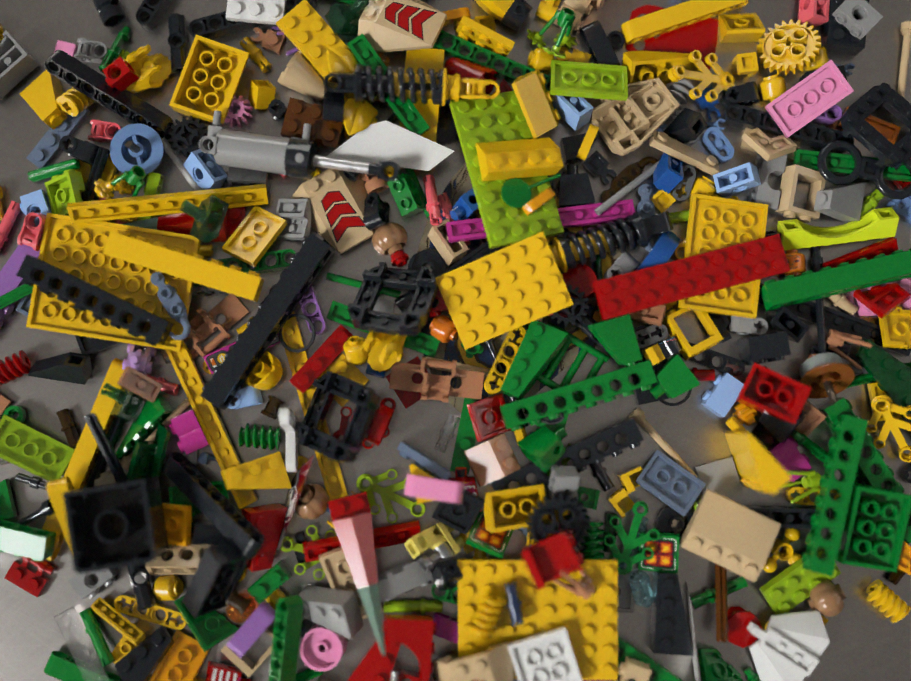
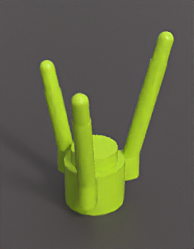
M785 470L789 475H804V477L799 481L786 483L782 488L802 485L804 488L809 489L790 501L792 504L813 492L820 491L819 487L821 486L819 482L821 475L815 470Z

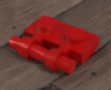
M21 557L23 562L14 561L4 578L35 597H40L50 580L44 576L45 572L52 575L55 568L46 560L36 562L32 558ZM32 564L38 567V570L35 571L34 569L30 568L29 565Z

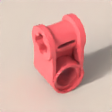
M92 119L90 120L92 126L88 140L99 143H111L114 132L123 127L114 122Z
M32 212L26 215L17 238V244L21 246L27 245L35 251L40 250L46 220L45 214ZM36 217H38L40 220L38 226H36L34 223Z

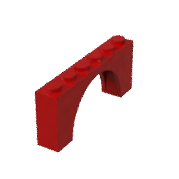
M384 614V639L396 641L408 647L418 660L419 681H429V676L433 674L431 655H434L435 643L432 642L433 634H436V622H434L431 616Z

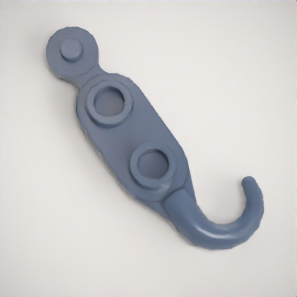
M642 184L638 188L641 201L637 205V212L641 215L642 219L655 215L654 203L649 199L652 189L648 184ZM653 235L648 236L649 243L648 246L645 247L648 252L653 247L651 245V239Z
M155 272L151 275L150 280L153 285L159 288L158 297L168 314L181 323L184 328L181 335H175L172 332L169 335L175 340H183L191 332L186 306L172 286L165 284L164 275L160 272Z

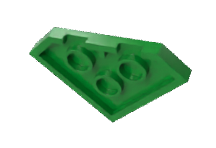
M717 649L696 650L701 681H743L740 678L742 675L731 664H727L721 658L722 654Z

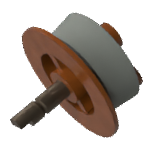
M811 354L799 368L801 376L799 383L811 387L808 398L820 399L829 397L831 405H834L838 398L836 394L845 390L853 382L855 374L849 365L842 363L841 357L837 354Z

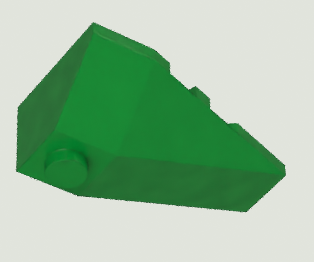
M161 394L157 395L154 402L144 400L145 404L140 408L116 451L119 461L134 451L136 441L146 440L158 427V424H161L175 410Z

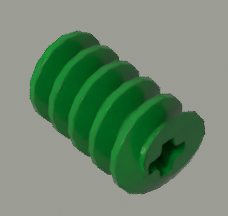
M249 423L246 424L245 428H240L239 447H243L246 444L247 448L253 445L254 448L258 449L261 445V448L264 450L268 446L270 450H274L275 447L277 451L279 450L281 442L280 427H277L275 432H273L272 426L266 431L265 425H262L260 430H258L257 424H254L253 428L250 429Z
M589 521L588 523H590L591 528L586 529L589 532V536H583L586 541L585 543L579 542V545L585 546V549L580 550V552L585 554L584 559H601L605 556L604 553L600 552L604 549V545L599 543L603 542L604 538L598 535L603 534L604 530L598 527L603 526V522Z

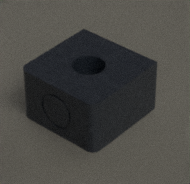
M158 476L81 488L63 493L73 568L77 573L84 574L150 563L168 551ZM113 513L119 514L125 521L123 535L116 533L112 528L111 518Z

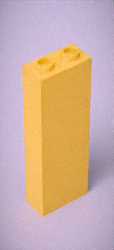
M432 48L406 50L404 73H406L409 67L413 68L414 74H417L419 68H423L425 74H427L430 68H433L438 73L440 69L444 68L445 50ZM418 98V102L414 106L430 127L421 136L437 143L441 105H434L430 98L427 104H423L421 98ZM399 121V126L406 129L401 121Z

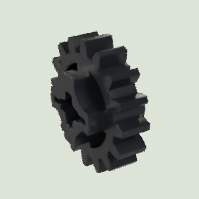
M182 116L181 122L177 119L175 120L176 126L170 125L173 131L168 132V135L172 137L168 139V142L173 144L171 148L178 155L181 156L183 154L185 158H188L192 151L200 149L198 142L203 136H207L208 130H205L207 126L204 123L201 124L202 121L199 118L195 120L193 116H190L189 120H187L185 116ZM191 126H195L199 128V130L192 129ZM179 144L186 145L187 149L182 148Z
M569 284L567 289L569 294L577 297L576 299L571 297L573 305L570 311L566 307L554 312L551 320L558 319L557 325L564 322V327H567L568 323H571L574 327L576 320L581 323V316H587L584 310H589V306L585 305L589 299H583L585 292L579 293L578 286L573 290L571 284ZM581 306L580 312L575 316V309ZM559 313L566 315L567 318L560 316Z

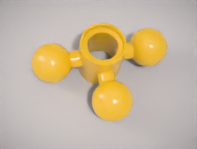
M786 528L784 540L775 538L770 553L773 555L767 558L763 567L765 572H775L778 567V559L787 560L791 566L802 558V555L794 552L793 547L790 545L791 541L794 542L800 538L801 533L798 528Z

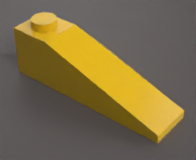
M623 52L621 66H627L628 84L660 78L666 86V84L672 82L668 77V70L675 65H681L685 70L699 72L694 63L689 61V53Z

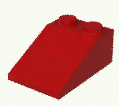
M754 362L736 401L754 410L795 424L811 391V387Z

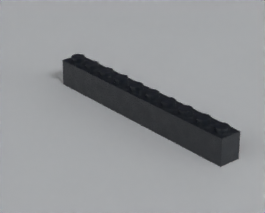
M312 233L304 239L302 248L293 255L291 264L282 271L280 280L271 287L269 296L260 303L258 312L249 319L247 328L238 335L236 344L227 351L224 357L225 360L216 367L213 372L214 376L205 383L200 396L217 408L226 410L335 249Z

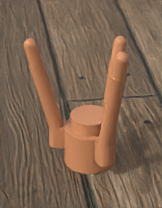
M830 329L826 335V344H829L827 349L836 352L859 370L862 369V366L836 347H841L844 341L869 348L872 347V344L860 341L862 339L861 336L840 332L835 329Z
M584 570L580 572L584 580L580 578L577 581L564 571L561 572V575L574 584V588L558 579L553 580V582L573 592L576 596H581L585 600L595 590V586L591 584L593 580L587 576Z

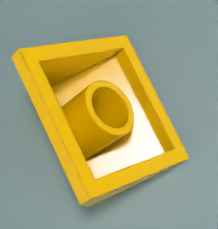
M757 13L719 14L720 44L758 42V39L765 33L766 29Z

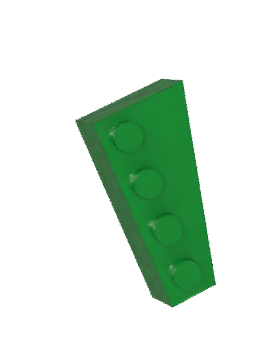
M536 320L531 322L500 389L503 394L517 400L523 399L538 377L547 369L549 363L558 355L560 349L569 341L568 333Z

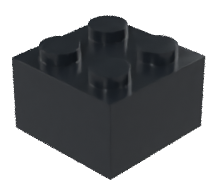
M787 331L737 340L741 361L748 362V365H753L754 362L757 364L766 363L765 359L767 362L785 360V355H791Z

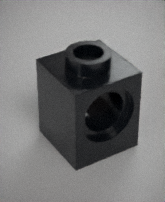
M455 559L437 564L432 573L439 592L457 587L458 581L463 577Z

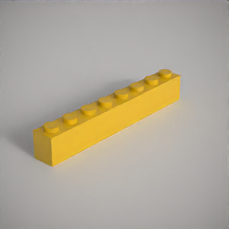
M118 230L115 233L110 231L103 254L109 257L258 302L265 280L260 278V274L249 270L247 274L241 272L242 268L230 265L228 268L222 266L223 262L211 259V262L205 261L204 256L195 253L189 256L185 254V250L176 247L170 250L166 249L167 245L160 242H155V245L148 243V239L140 236L134 239L129 237L130 234Z

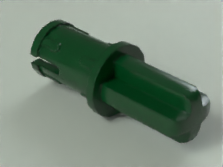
M606 514L604 537L607 534H613L616 538L618 535L615 528L610 525V518L617 514ZM614 518L612 523L617 525L618 519ZM612 537L606 538L607 543H613ZM604 543L603 551L612 553L610 548Z

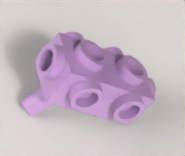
M128 344V357L124 358L122 369L125 370L127 366H130L144 375H147V373L151 374L153 363L150 361L151 357L156 356L157 348Z

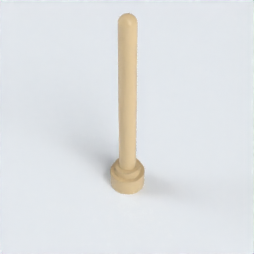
M911 21L902 22L900 32L904 37L897 93L905 97L911 46Z
M183 400L161 424L168 428L169 424H171L170 419L181 415L189 407V400ZM157 428L145 441H154ZM133 453L124 456L120 460L122 467L126 471L129 470Z
M640 407L636 408L628 418L633 417L635 422L647 431L674 462L698 478L697 474L645 419V412Z

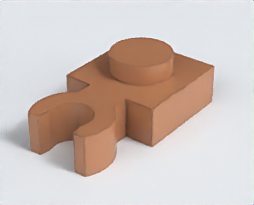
M255 27L254 31L259 34V37H250L251 41L255 44L262 43V49L280 55L286 36L277 35V32L269 29L265 34L260 28Z

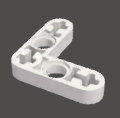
M290 407L279 408V423L286 432V471L298 472V429H295L298 419Z

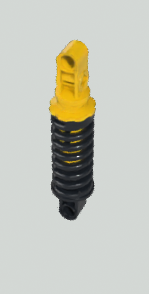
M356 64L354 73L331 72L324 78V87L328 91L354 93L355 102L364 101L366 96L369 97L371 102H375L377 94H379L381 102H386L389 94L392 103H395L398 97H400L402 103H406L408 98H411V102L416 104L418 98H421L422 103L427 104L430 98L434 105L445 106L446 100L453 99L454 102H458L459 98L494 99L500 91L499 85L494 80L469 77L460 78V74L448 75L446 68L440 69L438 73L433 68H430L427 74H425L423 68H419L417 74H414L412 67H409L406 73L403 72L402 67H398L393 76L391 66L386 68L385 75L382 73V67L377 66L375 68V75H372L371 66ZM329 77H336L339 84L337 87H331L328 84ZM488 84L495 85V92L493 94L485 93V87Z
M668 211L646 219H642L638 212H634L631 215H627L625 219H616L615 223L608 221L605 226L599 224L595 229L589 227L586 229V232L579 230L576 236L570 233L566 236V239L564 237H554L553 245H549L558 268L565 273L577 267L576 261H580L581 265L584 266L587 264L586 258L588 257L594 263L597 260L596 255L598 254L601 259L606 258V252H609L611 256H615L616 246L620 253H625V243H627L630 250H634L636 244L639 247L645 248L649 243L648 236L673 230V225Z

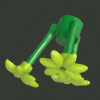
M563 7L561 11L557 9L554 16L540 32H536V30L532 32L528 29L527 38L533 40V45L537 44L539 48H543L548 54H553L555 57L562 59L566 58L565 54L559 52L560 48L565 44L568 49L578 45L575 42L576 37H571L570 34L576 13L567 7ZM557 19V24L562 27L560 34L557 33L558 38H554L556 45H553L552 49L543 47L547 45L542 41L543 34Z

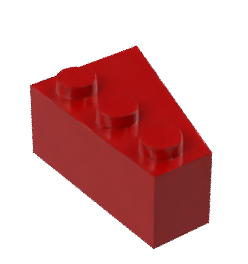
M280 503L242 509V515L265 538V542L256 556L250 558L246 566L252 572L272 567L288 509Z
M375 639L369 650L350 674L348 681H389L401 643L384 639L385 656H383L377 639Z

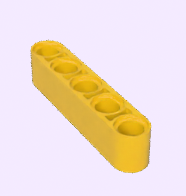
M67 476L47 481L46 489L71 551L63 493L73 491L74 487L71 479Z

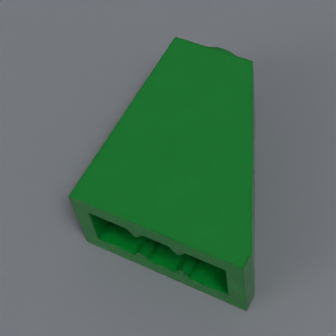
M630 314L588 325V329L618 365L629 367L637 364L636 361L642 360Z

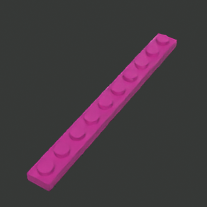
M633 199L620 200L599 216L595 213L594 209L602 203L557 209L563 228L602 224L608 221L615 222L618 218L625 219L627 215L633 214L635 212ZM481 218L446 222L449 243L487 238Z

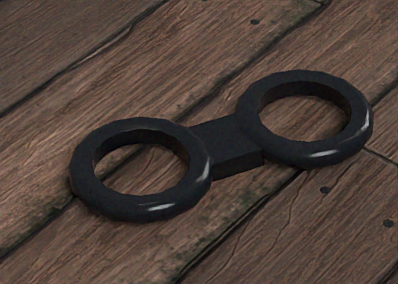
M836 140L827 143L820 150L817 157V167L820 175L826 181L834 185H845L857 178L874 181L879 192L890 199L901 200L911 196V183L903 191L889 189L883 180V171L886 166L884 165L881 168L875 164L878 160L862 157L860 150L854 144L844 140ZM844 149L853 156L854 169L851 174L840 177L828 170L826 157L831 150ZM909 158L903 165L911 174V159Z

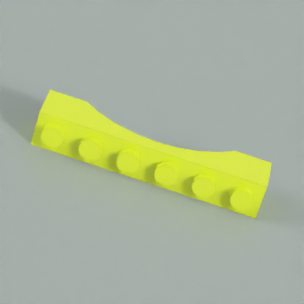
M892 207L872 209L860 217V221H851L833 227L811 226L798 219L778 221L777 231L781 233L784 251L840 243L845 244L848 242L895 237L899 216Z

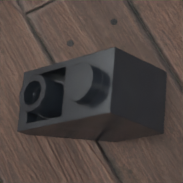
M684 108L663 132L669 137L685 144L696 140L708 125L701 113Z

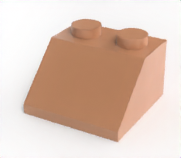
M505 433L463 451L479 487L521 469Z

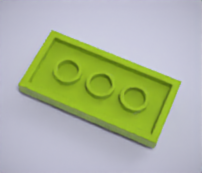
M551 60L550 95L627 101V66Z
M3 415L0 420V458L47 481L59 479L63 476L75 449L7 415Z
M821 547L817 550L818 557H821L823 554ZM800 558L760 587L759 590L775 615L786 614L810 596L811 589L813 590L818 583L823 580H833L840 575L841 571L837 564H835L833 577L802 569V558Z

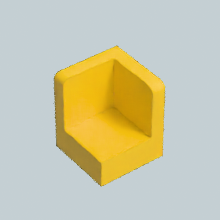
M756 52L737 54L732 60V65H737L738 75L748 74V77H753L759 71Z
M251 80L248 95L250 104L255 109H268L269 104L275 98L276 87L269 80Z
M640 465L617 474L628 494L640 486L635 482L642 472L641 470H643Z
M620 487L606 498L621 518L626 517L625 514L634 505V502L623 487Z

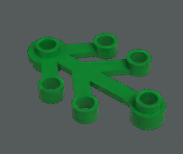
M641 500L636 501L633 505V513L635 515L628 535L621 524L622 520L619 516L614 515L610 518V525L615 528L624 545L623 553L621 554L615 543L616 538L613 534H607L604 537L605 545L610 548L615 560L618 561V574L620 575L629 574L634 564L644 559L650 560L654 556L653 549L645 547L642 552L630 557L632 549L650 540L656 541L660 537L658 529L651 528L648 533L636 538L642 517L646 516L649 510L647 503ZM643 506L644 512L639 513L637 507ZM614 518L619 520L620 523L618 525L612 523ZM652 531L657 532L658 535L656 538H652L650 536V533ZM612 537L613 543H607L606 538ZM650 550L652 554L647 557L644 555V552ZM625 562L627 567L622 569L619 567V564Z

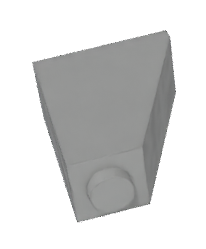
M866 183L846 184L817 191L814 210L843 222L860 221Z

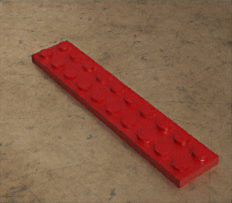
M776 234L594 281L592 284L602 320L604 321L789 272L790 268L780 235Z

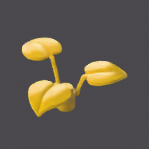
M330 47L327 49L330 72L354 73L358 62L349 50L341 47ZM344 92L343 122L348 136L365 130L370 125L372 118L367 106L361 105V101L355 102L354 93Z

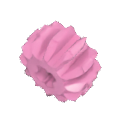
M234 95L225 123H229L231 127L237 124L239 128L242 127V122L248 125L246 119H252L253 117L250 114L253 111L252 106H249L250 101L248 99L244 100V97L241 95L237 99Z

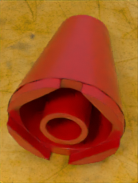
M457 57L447 59L444 64L448 75L460 74V78L469 77L497 81V78L494 77L497 72L489 67ZM488 84L485 87V93L490 94L495 85Z

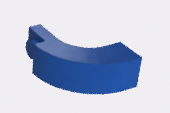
M671 231L661 233L635 271L667 263L679 245L680 238Z

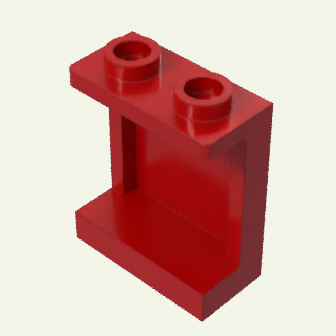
M567 530L522 548L521 554L538 590L545 588L546 583L563 577L561 575L562 571L567 574L577 570L579 573L583 571L584 558L581 552L577 553L574 547L577 545L572 534L569 535Z

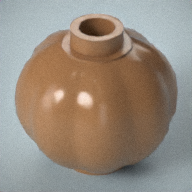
M389 222L377 228L372 236L374 249L383 255L391 256L397 251L404 250L403 247L407 242L405 228L394 222Z
M319 484L304 485L295 506L296 513L302 519L313 520L319 518L327 510L328 501H330L329 495Z
M823 580L813 590L811 589L810 599L807 602L812 610L820 611V614L823 616L833 617L843 610V599H846V596L839 584L834 585L831 580Z

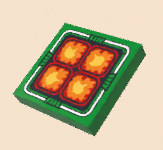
M484 511L478 513L466 544L502 559L514 529L494 533L487 531Z
M640 531L639 537L642 536V535H644V534H646V533H648V532H647V531ZM657 532L650 533L652 538H656L658 535ZM660 533L658 540H650L640 545L639 553L642 552L643 548L651 547L654 551V556L650 560L644 559L638 562V570L678 574L680 534ZM650 550L644 552V555L647 557L652 554Z

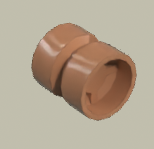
M360 173L362 181H366L364 186L368 195L373 192L378 194L389 188L386 180L378 179L376 175Z

